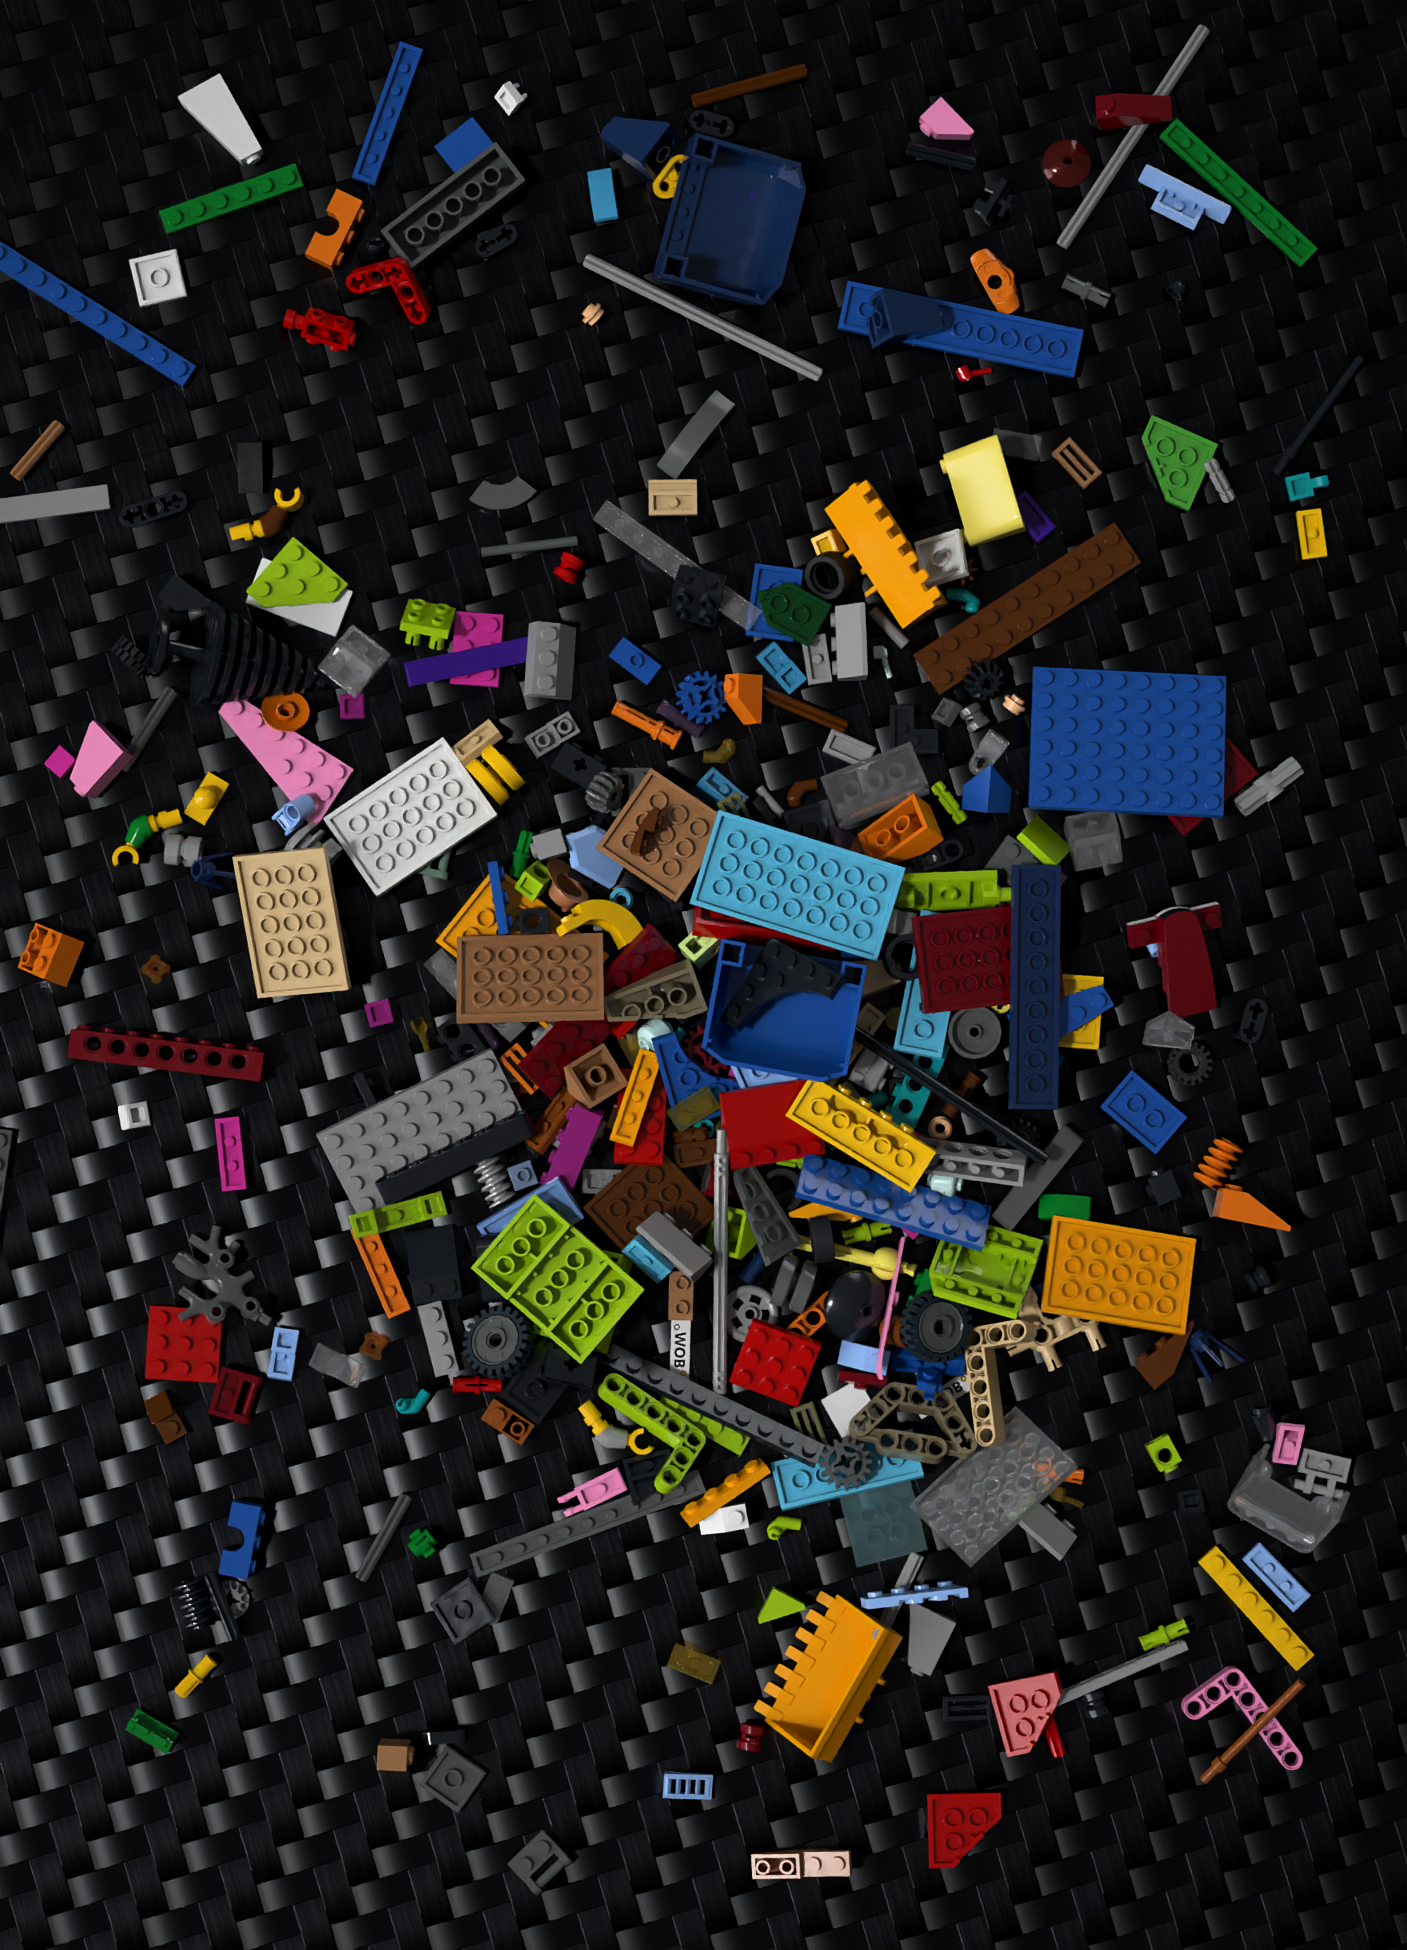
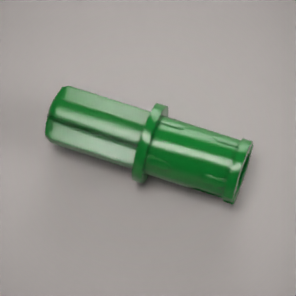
M526 830L521 831L516 851L512 852L514 857L508 873L509 876L520 878L524 872L528 859H531V856H529L531 850L529 843H533L532 837L535 836L534 833Z

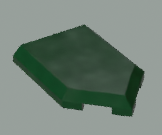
M790 582L757 592L766 625L810 647L832 604Z

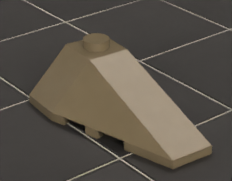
M689 959L667 966L604 997V1011L609 1022L638 1021L639 1019L662 1020V1018L686 1019L708 1010Z

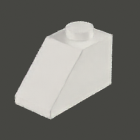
M745 1502L724 1505L699 1522L701 1535L749 1528Z

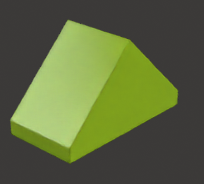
M773 1586L758 1615L759 1624L805 1610V1604L803 1601Z

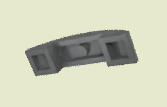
M715 390L681 431L657 466L674 480H677L697 451L716 427L721 424L735 404Z

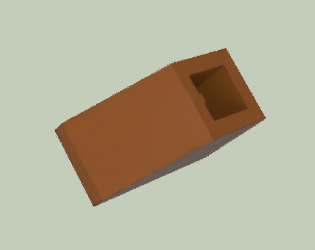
M497 1397L492 1400L481 1417V1420L520 1445L523 1444L534 1427L531 1421L503 1401L498 1400Z

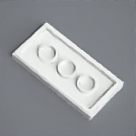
M262 558L254 581L271 563L270 560ZM345 589L334 603L330 604L321 603L264 608L249 594L245 603L337 637L353 591Z

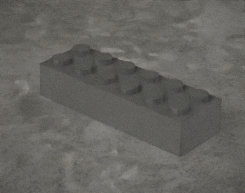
M495 142L381 230L382 235L398 256L408 262L412 272H414L526 185V180L497 142Z

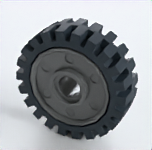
M933 1290L923 1291L921 1294L915 1295L913 1297L914 1301L909 1300L906 1304L909 1308L903 1309L902 1314L905 1315V1318H900V1324H904V1328L899 1329L900 1334L904 1335L901 1338L902 1342L907 1344L905 1348L907 1351L912 1352L911 1355L926 1362L947 1363V1361L956 1359L955 1356H960L963 1353L961 1349H966L969 1345L965 1341L971 1340L972 1336L968 1334V1330H973V1324L968 1322L972 1320V1316L966 1313L969 1311L968 1306L934 1296ZM936 1322H937V1323H938V1328H937V1330L935 1331V1328H934V1327H935V1324H936Z
M498 1305V1308L495 1306L489 1307V1311L483 1309L480 1311L482 1316L476 1314L473 1317L476 1321L474 1324L469 1322L467 1327L471 1329L470 1332L465 1331L464 1337L467 1338L466 1341H463V1347L466 1348V1350H463L464 1356L467 1357L466 1360L473 1369L494 1380H506V1377L513 1378L515 1377L514 1372L520 1374L523 1371L521 1367H527L530 1364L526 1360L528 1358L532 1359L534 1356L531 1349H536V1343L533 1342V1340H537L536 1334L533 1333L535 1329L530 1324L528 1318L510 1307ZM502 1339L501 1344L497 1346L498 1342Z

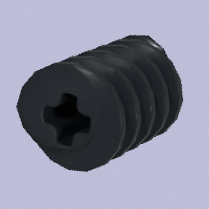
M204 1576L184 1580L175 1588L176 1591H183V1594L177 1597L178 1600L186 1602L180 1609L188 1610V1613L182 1616L183 1619L190 1620V1623L185 1625V1629L195 1630L216 1624L215 1622L208 1621L214 1616L212 1612H206V1610L211 1608V1603L203 1602L209 1598V1594L201 1593L207 1588L206 1584H199L204 1579Z

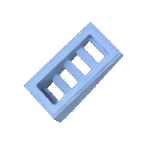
M664 1771L663 1798L711 1800L713 1775ZM671 1779H676V1791H671ZM681 1779H686L685 1792H680ZM691 1780H696L695 1793L690 1792ZM701 1780H706L705 1793H700Z

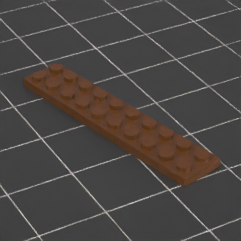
M1114 522L913 654V657L940 696L963 681L962 676L968 674L966 667L972 668L973 660L978 663L981 662L982 658L993 661L1139 565L1141 561Z

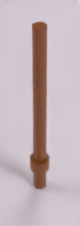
M1298 1679L1221 1756L1218 1755L1211 1762V1766L1200 1776L1201 1781L1207 1784L1218 1773H1222L1229 1766L1228 1763L1305 1687V1683Z

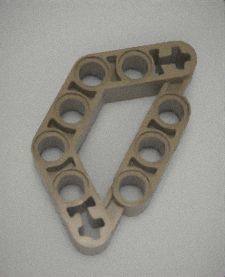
M899 1382L889 1383L849 1423L848 1436L850 1439L855 1438L856 1442L875 1443L876 1451L880 1455L938 1464L944 1459L945 1455L965 1460L969 1459L977 1448V1441L972 1429L954 1397L946 1390H941V1392L934 1391V1401L924 1400L922 1404H916L912 1401V1397L918 1395L924 1400V1390H917V1385ZM894 1391L899 1394L900 1399L891 1400L888 1397V1393ZM939 1399L945 1400L948 1406L940 1408L936 1405L935 1401ZM872 1408H879L883 1415L874 1416L870 1410ZM896 1410L934 1416L947 1440L936 1436L877 1428ZM866 1419L867 1423L865 1424L863 1431H856L855 1427H860ZM954 1420L958 1422L960 1427L952 1429L948 1426L947 1422ZM889 1438L893 1445L885 1447L882 1445L881 1439ZM962 1441L965 1445H970L969 1450L966 1447H961ZM913 1442L916 1444L917 1450L909 1451L906 1449L905 1443ZM929 1447H939L941 1454H932L929 1451Z

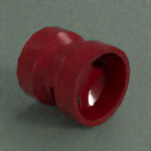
M742 1722L740 1726L742 1734L741 1738L737 1741L736 1747L747 1751L760 1752L762 1746L760 1738L764 1735L765 1727Z

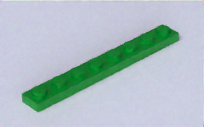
M1177 118L1160 135L1159 138L1300 268L1316 252L1318 248Z

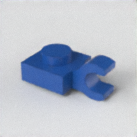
M932 1368L917 1369V1390H924V1400L934 1401V1391L941 1392L942 1371Z

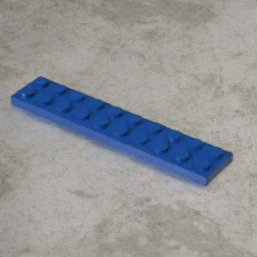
M848 281L838 330L869 336L866 325L867 318L871 317L873 313V306L870 305L871 295L885 288ZM900 292L938 304L939 310L943 315L944 328L934 334L900 343L1074 378L1084 331L1082 329Z

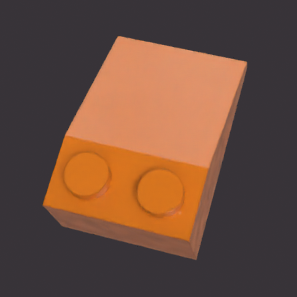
M915 793L911 794L858 834L866 856L891 864L925 854L944 840L931 806Z
M1225 1184L1224 1188H1218L1212 1216L1284 1231L1291 1230L1290 1225L1254 1197L1242 1192V1187Z

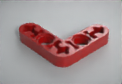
M392 258L354 269L346 278L348 289L354 293H363L392 285L408 319L412 323H424L431 313L430 306L410 265L403 258ZM394 267H395L396 269H400V270L402 271V272L400 273L399 270H396V271H393V272L390 274V272L394 269ZM373 271L380 272L383 280H377L373 276ZM403 286L410 287L414 295H407L403 291Z

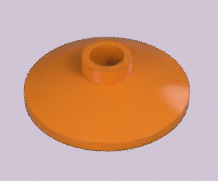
M282 689L277 697H268L267 695L261 706V714L266 724L281 732H293L302 728L308 721L310 713L309 705L303 696L297 692L284 696Z

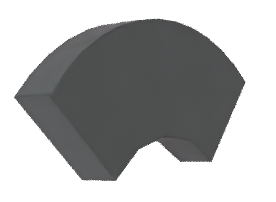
M517 476L511 482L503 485H494L483 481L469 500L485 509L505 510L524 504L537 491Z

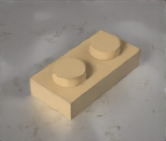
M488 719L451 747V749L462 764L466 766L473 758L476 759L480 756L481 751L489 744L493 746L503 736Z

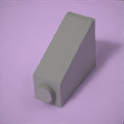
M921 1603L909 1604L907 1663L911 1666L910 1671L923 1677L924 1674L931 1675L956 1622Z

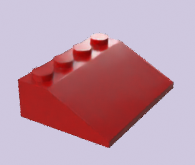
M796 1079L719 1093L721 1126L726 1129V1152L729 1153L728 1162L730 1170L804 1158L805 1154H825L824 1139L785 1116L807 1080Z

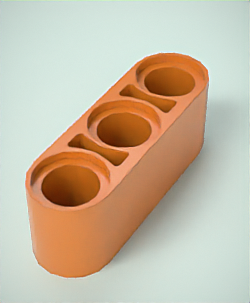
M829 1290L823 1292L785 1329L790 1330L796 1327L802 1331L803 1336L810 1337L826 1322L824 1298ZM810 1311L819 1313L820 1320L818 1323L812 1325L806 1321V1316Z

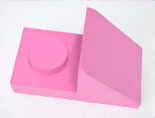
M1282 1422L1276 1424V1440L1272 1462L1297 1465L1305 1425Z

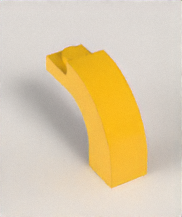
M588 900L576 905L571 909L572 914L561 919L562 924L555 929L559 937H562L583 925H597L608 932L618 950L629 945L643 930L631 912L621 905L608 900Z

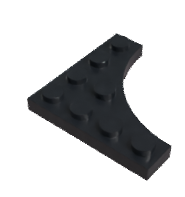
M771 937L719 1020L741 1032L747 1023L762 1010L761 1007L771 1000L777 1001L797 992L820 995L834 1000L846 979Z

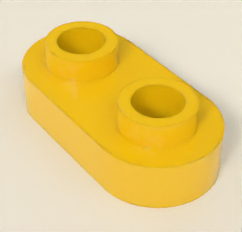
M683 155L673 156L654 180L652 188L657 197L668 199L673 196L679 174L675 170V164L682 163ZM662 182L668 185L667 191L661 190L660 185Z

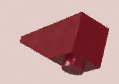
M1126 93L1095 96L1096 118L1101 130L1173 120L1171 96Z

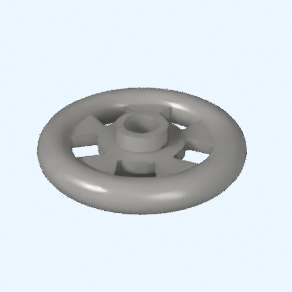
M744 1285L731 1291L727 1295V1333L734 1339L744 1342L748 1326L752 1322V1319H748L745 1316V1312L749 1309L753 1310L755 1313L754 1317L760 1320L762 1318L761 1310H769L768 1321H763L777 1326L779 1309L778 1306L769 1303L771 1293L755 1285ZM751 1295L761 1298L759 1305L749 1302ZM740 1298L744 1304L737 1311L732 1305ZM738 1316L743 1324L739 1328H736L731 1320Z

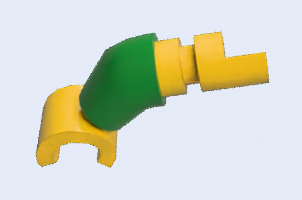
M176 809L170 812L165 810L159 812L156 817L154 815L146 817L144 814L134 819L125 838L126 845L118 847L113 853V865L117 867L120 864L118 857L123 851L130 852L133 855V863L138 865L139 853L137 849L142 848L146 840L153 836L152 833L158 832V828L161 827L164 830L183 823L179 810Z

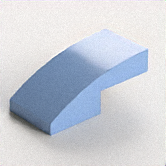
M275 1327L267 1374L268 1378L292 1382L299 1338L298 1330Z

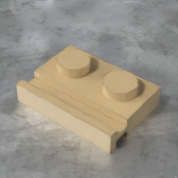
M697 479L649 480V516H697Z

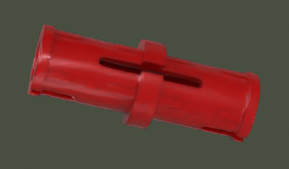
M475 1375V1378L453 1377V1393L475 1392V1395H480V1392H502V1380L480 1377V1375ZM466 1384H488V1386H467Z

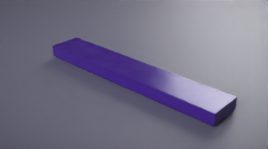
M528 637L405 662L404 667L408 685L411 687L525 663Z

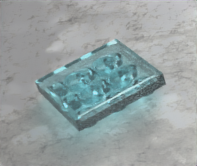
M911 1481L839 1498L856 1567L928 1550Z

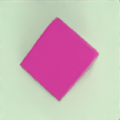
M59 745L44 764L58 777L64 779L74 767L77 759Z

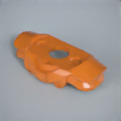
M989 249L977 251L970 260L998 312L1005 314L1013 313L1019 307V298L1016 293L1018 290L1013 271L1010 268L1008 269L1000 259H997ZM993 275H997L1002 279V284L998 289H992L988 286V279Z

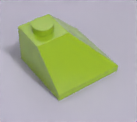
M728 1206V1257L742 1259L757 1242L744 1209ZM714 1218L709 1222L705 1247L712 1253H714Z

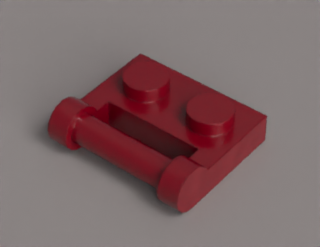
M222 1366L208 1414L250 1425L252 1417H250L259 1385L263 1384L264 1378ZM243 1381L250 1382L241 1414L234 1412Z

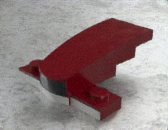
M1212 902L1191 908L1181 906L1170 907L1157 913L1154 917L1126 923L1128 946L1132 949L1158 943V965L1162 968L1163 991L1167 994L1168 1016L1172 1020L1217 1009L1213 975L1202 932L1222 927L1219 903Z

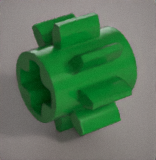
M418 1528L409 1535L411 1541L407 1545L417 1558L424 1555L427 1559L436 1552L433 1546L438 1542L428 1529L421 1532Z

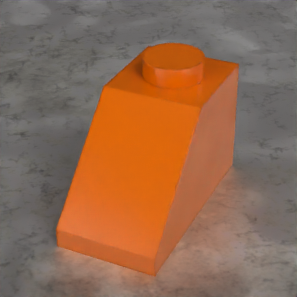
M727 674L725 675L723 685L726 702L744 725L761 724L763 675Z

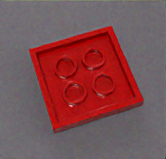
M150 1305L145 1378L217 1383L220 1370L223 1322L213 1325L207 1321L206 1316L203 1314L195 1315L182 1322L178 1314L188 1307ZM217 1309L212 1310L214 1316L221 1314Z
M753 1317L729 1382L797 1407L822 1342Z

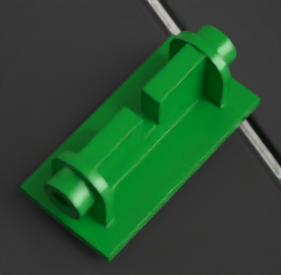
M138 1708L125 1728L126 1731L165 1754L169 1752L179 1735L177 1731Z

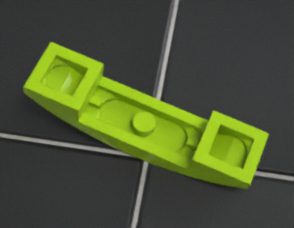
M439 1191L349 1215L354 1237L358 1239L447 1215L442 1192Z

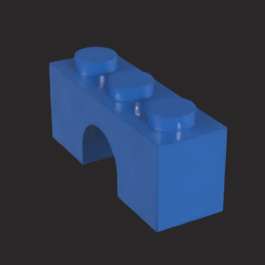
M239 1500L232 1501L228 1526L240 1529L244 1534L245 1541L239 1549H223L218 1574L248 1579L250 1574L255 1573L257 1560L253 1559L254 1551L260 1548L262 1537L258 1535L259 1526H264L266 1512L262 1511L263 1505Z

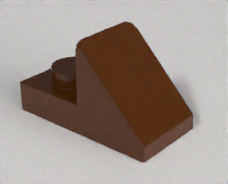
M166 1390L144 1401L152 1425L155 1423L166 1445L188 1433Z

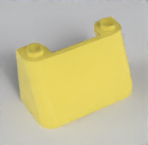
M998 435L984 438L943 454L944 459L940 460L943 474L948 473L964 526V529H960L964 543L968 542L972 548L1026 531Z

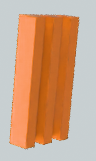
M516 1043L499 1060L532 1095L538 1087L534 1085L531 1088L506 1060L510 1056L518 1065L521 1061L513 1052L517 1050L523 1057L527 1055L521 1046Z

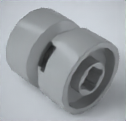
M168 833L164 850V864L178 866L182 862L185 867H191L199 855H202L203 838L188 836L184 839L183 835Z

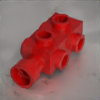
M309 307L304 316L298 314V311L288 308L283 321V327L302 330L301 337L306 338L308 343L313 345L319 343L326 344L335 352L347 351L349 345H354L357 332L354 331L355 321L344 316L324 312L321 309Z

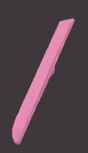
M901 1237L898 1243L897 1264L893 1279L891 1280L877 1354L876 1374L880 1380H883L882 1359L893 1310L892 1305H897L899 1292L895 1291L905 1237Z

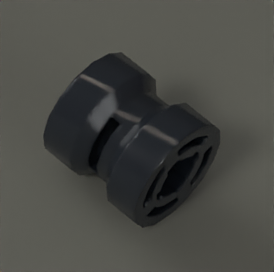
M1104 1688L1096 1689L1081 1696L1082 1701L1086 1703L1087 1708L1085 1712L1087 1718H1095L1110 1713L1109 1705L1105 1703L1104 1699L1106 1696Z

